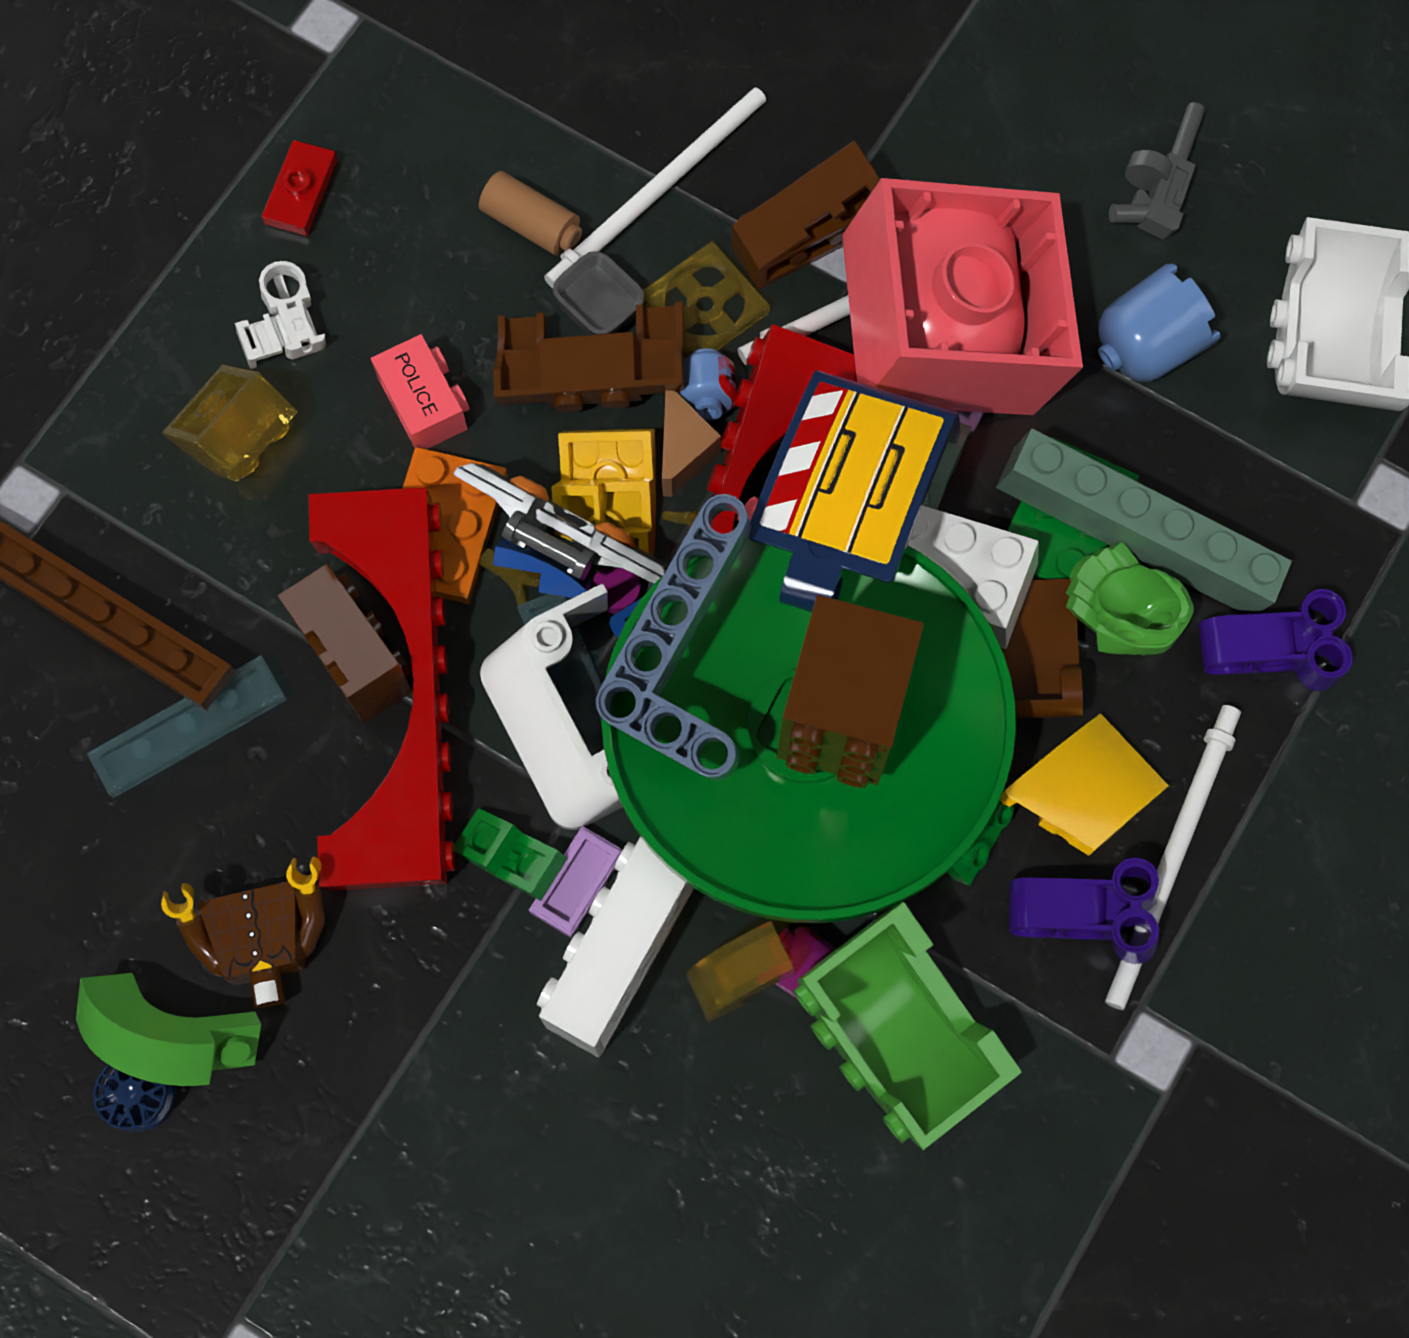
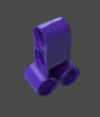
M1318 589L1309 593L1294 612L1224 615L1202 620L1199 623V634L1204 672L1212 675L1296 671L1298 679L1305 687L1313 691L1329 690L1348 672L1352 665L1353 655L1350 647L1344 640L1332 635L1346 617L1344 601L1331 590ZM1308 610L1321 612L1326 617L1327 625L1315 623L1310 618ZM1314 656H1324L1329 659L1334 671L1326 672L1316 665Z
M1129 858L1119 863L1114 870L1112 880L1033 877L1011 880L1009 933L1030 938L1112 940L1114 951L1123 961L1131 964L1145 963L1157 952L1159 943L1158 923L1153 915L1147 912L1154 907L1158 900V872L1153 864L1145 859ZM1130 877H1140L1148 882L1150 888L1143 895L1132 896L1126 893L1121 885ZM1138 926L1145 929L1150 938L1142 946L1134 947L1126 944L1122 940L1121 934L1128 927Z

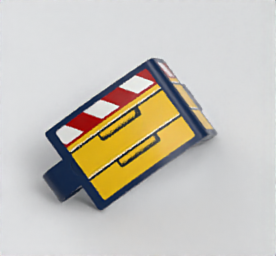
M818 370L814 372L787 429L750 521L751 530L748 539L793 553L782 583L779 597L780 603L812 613L817 595L838 600L843 583V569L885 583H892L894 581L947 443L949 441L957 444L961 434L959 412Z

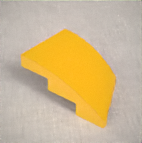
M655 429L577 430L558 433L561 481L551 486L552 502L595 525L608 522L632 535L635 547L654 556L656 533ZM554 529L556 535L573 542L572 538Z
M1100 713L1010 785L1001 794L999 800L1008 807L1018 803L1032 811L1040 818L1039 826L1052 834L1062 836L1070 845L1089 856L1139 811L1158 797L1169 785Z

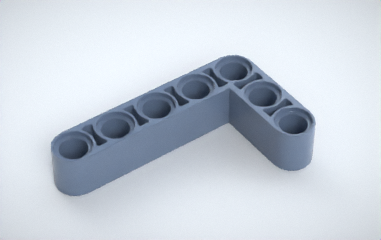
M728 494L715 495L702 506L596 697V708L600 716L607 723L711 780H723L735 772L740 761L739 749L736 743L724 732L659 697L748 539L751 524L747 511L739 499ZM732 511L739 515L738 526L733 531L721 534L712 529L713 520L719 513ZM697 556L710 557L713 560L714 566L712 572L707 577L696 580L687 576V567L693 558ZM672 601L685 602L688 608L686 618L677 625L670 626L664 624L661 615L663 608ZM647 646L659 647L662 659L658 667L652 671H640L636 665L638 653ZM622 691L633 692L636 699L633 712L624 718L614 717L611 712V702L615 695ZM667 716L678 717L682 725L680 736L672 743H660L656 737V727L659 721ZM710 742H722L728 749L727 761L718 769L710 770L705 768L701 762L702 749Z

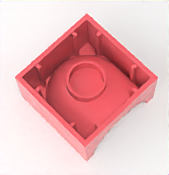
M880 179L842 235L857 382L953 411L1034 415L1083 368L1060 194L899 179Z

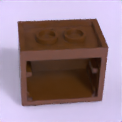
M817 595L782 717L777 758L785 760L787 768L800 773L815 774L818 769L836 774L837 781L851 787L866 788L868 783L878 786L894 740L924 623Z

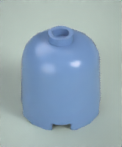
M1165 264L1113 301L1104 310L1099 321V336L1103 346L1098 348V353L1104 364L1112 372L1119 369L1121 373L1130 379L1140 382H1151L1210 348L1220 339V332L1216 330L1211 332L1208 321L1215 317L1208 300L1191 278L1181 282L1174 275L1177 272L1176 265Z

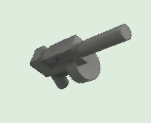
M1191 102L1187 105L1172 151L1167 156L1152 150H1139L1131 155L1125 171V177L1129 183L1139 188V190L1135 193L1131 204H1112L1110 206L1109 220L1111 223H1138V228L1162 240L1169 238L1179 229L1183 213L1179 212L1196 166L1187 160L1205 111L1203 105L1196 102Z

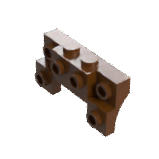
M675 302V306L644 308L643 304L636 305V337L633 332L548 338L547 317L544 312L537 313L536 317L507 319L505 315L498 316V346L493 369L494 398L499 405L547 402L549 407H555L557 411L575 412L582 410L583 405L601 403V406L604 408L618 409L629 406V401H641L642 395L666 393V390L676 392L685 390L684 352H686V334L683 302Z

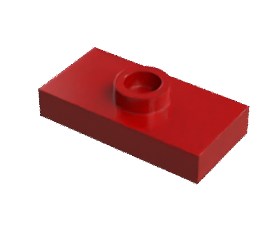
M296 140L292 141L261 216L265 225L304 236L308 235L338 161L335 151Z

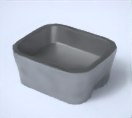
M600 251L588 252L580 257L553 283V294L562 310L588 335L618 333L622 327L630 325L636 320V305L643 304L644 292L640 286L609 256Z

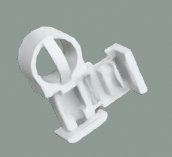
M287 261L273 262L266 266L261 272L259 284L261 298L267 306L269 313L263 315V321L250 325L248 320L235 323L236 332L250 369L257 367L256 361L283 353L282 348H285V355L289 359H295L321 351L326 345L325 333L317 336L307 307L311 306V297L302 270L295 264ZM282 275L291 276L299 282V291L295 296L290 298ZM272 278L274 279L280 299L274 298L267 291L266 285ZM247 329L250 330L251 336L256 346V348L254 349L252 348L248 335L246 334L245 330ZM304 342H309L306 346L301 345Z

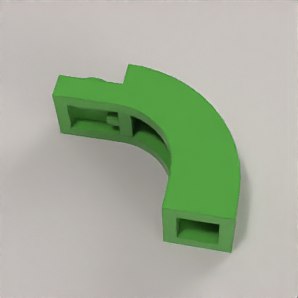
M133 973L80 978L76 1021L85 1043L96 1056L127 1075L166 1085L201 1086L210 1084L212 1070L255 1065L261 1028L256 1012L200 1018L181 1017L165 1013L149 1004L141 995Z

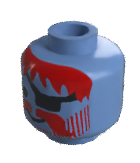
M704 348L691 352L684 358L685 390L677 393L705 421L717 420L734 407L733 402L737 392L736 369L733 362L717 350Z

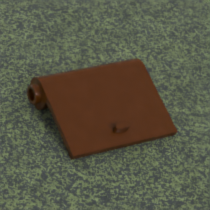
M1070 579L1032 580L1006 649L1001 648L1012 682L1015 700V719L1083 716L1081 667H1079L1077 618L1066 608L1069 599L1066 591L1071 583Z

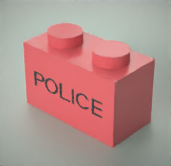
M422 334L370 358L377 378L414 448L428 449L468 430L463 414L470 410L466 398L458 384L452 387L449 386L444 377V374L448 373L449 369L442 353L437 346L429 349Z

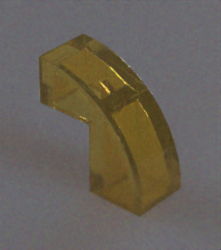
M769 921L707 955L690 968L686 976L707 1022H710L743 1006V999L795 975L796 972L775 927Z

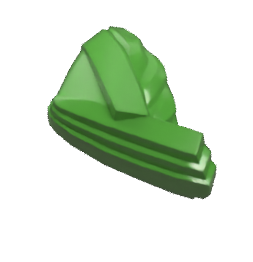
M1123 541L1112 544L1108 548L1098 549L1092 555L1084 556L1074 565L1069 576L1071 583L1066 591V594L1069 596L1066 608L1097 634L1098 651L1142 656L1163 653L1170 649L1180 637L1194 613V605L1184 585L1164 571L1142 566Z

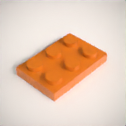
M415 447L402 489L427 487L433 503L439 502L441 506L442 531L434 532V550H442L444 577L443 579H436V597L470 604L499 504L493 497L453 474L457 467L470 463L484 464L508 477L507 469Z

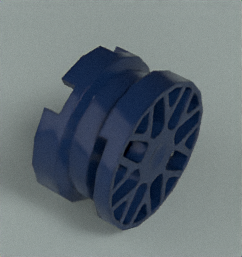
M107 1065L97 1077L93 1090L94 1107L100 1118L114 1128L135 1133L152 1130L162 1124L173 1110L176 1099L175 1085L142 1080L127 1075L115 1068L108 1075L106 1073L112 1066ZM103 1077H107V1079L105 1080L104 1085H102V1084H101L102 1078H103ZM99 1087L102 1088L100 1097H98Z

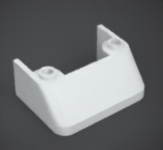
M603 583L531 619L486 657L480 671L483 687L550 817L558 826L567 830H578L582 826L586 827L622 808L611 781L604 750L591 756L546 670L561 662L569 654L573 643L571 628L608 610V592Z

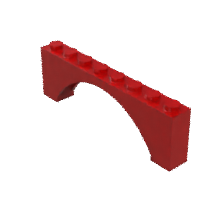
M774 324L769 328L763 339L755 337L746 364L753 366L749 380L742 379L733 405L739 407L740 410L736 422L729 421L721 440L720 448L727 450L723 465L716 463L708 482L707 491L714 493L713 497L715 495L728 494L739 499L746 480L755 465L783 441L814 372L818 370L857 382L854 354ZM723 511L719 513L713 520L712 529L721 534L733 531L735 512Z
M427 487L309 494L310 543L318 554L331 553L353 567L372 583L388 601L405 634L411 655L414 680L413 705L408 730L400 752L388 775L372 797L351 819L331 835L317 836L318 859L322 864L321 872L318 876L319 887L326 891L447 884V871L455 870V850L453 841L445 840V822L453 821V800L451 791L444 792L443 772L451 771V750L449 742H442L441 723H449V700L447 693H440L439 675L447 674L448 668L446 646L438 645L437 627L445 626L446 623L444 598L436 597V579H443L444 577L442 550H434V532L442 531L440 503H433Z

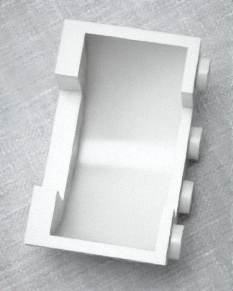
M1307 217L1300 234H1292L1288 241L1286 263H1290L1283 296L1282 300H1275L1271 311L1270 326L1277 328L1276 340H1272L1269 347L1267 367L1275 369L1277 388L1283 395L1402 411L1409 406V356L1400 355L1403 298L1409 290V232Z

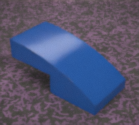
M505 538L495 546L493 565L541 573L538 591L540 593L574 598L592 589L593 579L588 575L582 581L568 573L567 566L532 547L522 548Z

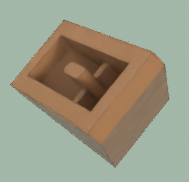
M666 390L662 464L663 496L667 497L674 496L721 455V435L676 391Z

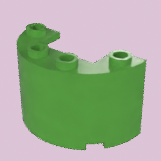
M900 901L799 977L797 980L798 987L793 990V993L803 1008L811 1016H815L816 1021L810 1027L819 1041L827 1050L835 1047L845 1060L839 1068L857 1092L864 1087L886 1112L882 1119L900 1143L910 1138L919 1148L924 1150L1022 1073V1071L995 1032L974 1021L926 952L927 949L933 946V943L906 904Z

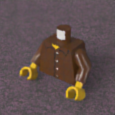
M312 857L310 862L311 875L299 873L296 867V858H293L287 869L286 877L288 882L198 902L199 910L192 909L195 894L191 885L182 883L181 890L187 901L180 905L172 903L166 891L163 892L162 909L171 918H178L176 924L189 950L212 975L224 977L225 980L233 985L251 982L255 1008H266L284 1003L285 997L281 975L303 970L305 958L315 950L325 925L321 888L318 884H315L321 872L322 864L316 857Z

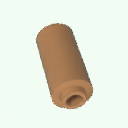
M496 172L482 191L479 200V210L553 255L559 256L568 249L573 250L578 244L582 235V228L579 227L580 217L506 172Z

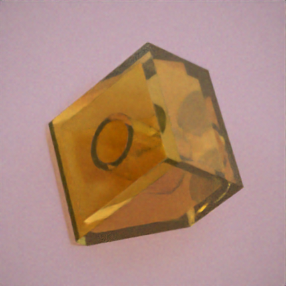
M222 364L165 428L162 434L216 475L237 482L239 478H244L254 471L260 461L258 456L270 443L277 442L287 433L290 428L289 421L298 411L259 372Z

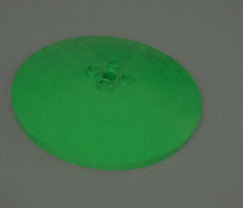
M747 539L659 697L729 736L739 749L740 761L737 769L731 776L723 780L705 778L617 729L601 718L604 752L611 781L623 810L647 847L670 871L684 882L719 903L762 918L792 923L843 921L877 913L918 894L946 874L976 841L997 807L1007 782L1013 758L1016 733L1015 700L1011 677L1003 651L990 624L964 588L942 567L916 549L907 545L898 572L892 583H885L843 569V583L838 598L839 601L924 623L892 747L878 786L868 783L866 788H856L840 783L836 780L837 775L817 769L815 774H804L791 770L785 766V760L777 758L782 717L812 613L779 602L782 583L793 553ZM707 556L693 558L688 564L687 576L696 580L707 577L712 572L713 560ZM662 577L643 596L626 621L614 646L606 677ZM682 601L668 603L663 608L661 614L663 623L670 626L681 623L688 613L687 604ZM647 646L638 653L636 665L640 671H652L658 667L662 659L660 648ZM622 691L615 695L611 702V712L614 717L624 718L633 712L636 705L633 692ZM667 716L659 721L656 727V737L660 743L667 744L677 740L682 731L679 718ZM710 742L702 749L701 762L707 769H718L727 761L728 749L722 742Z

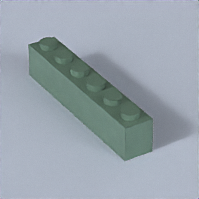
M1032 428L1013 448L996 486L997 489L1109 546L1123 541L1137 560L1166 572L1170 577H1175L1180 582L1243 614H1257L1276 602L1292 562L1282 555Z

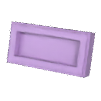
M582 826L564 853L567 860L543 899L541 901L535 899L529 912L568 937L573 938L588 915L597 894L602 887L606 886L613 875L615 864L622 849Z

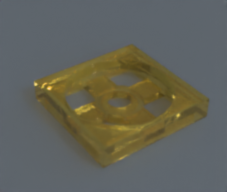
M713 241L643 290V303L648 308L665 306L666 293L675 286L687 298V306L684 307L686 352L688 355L693 351L704 348L718 351L766 316L770 310V305ZM702 267L717 268L725 278L710 288L702 287L692 274ZM739 292L745 299V306L740 318L734 323L723 311V303ZM701 297H709L713 300L714 306L709 311H701L696 306L697 300ZM698 322L709 324L717 334L707 336L695 335L686 330Z

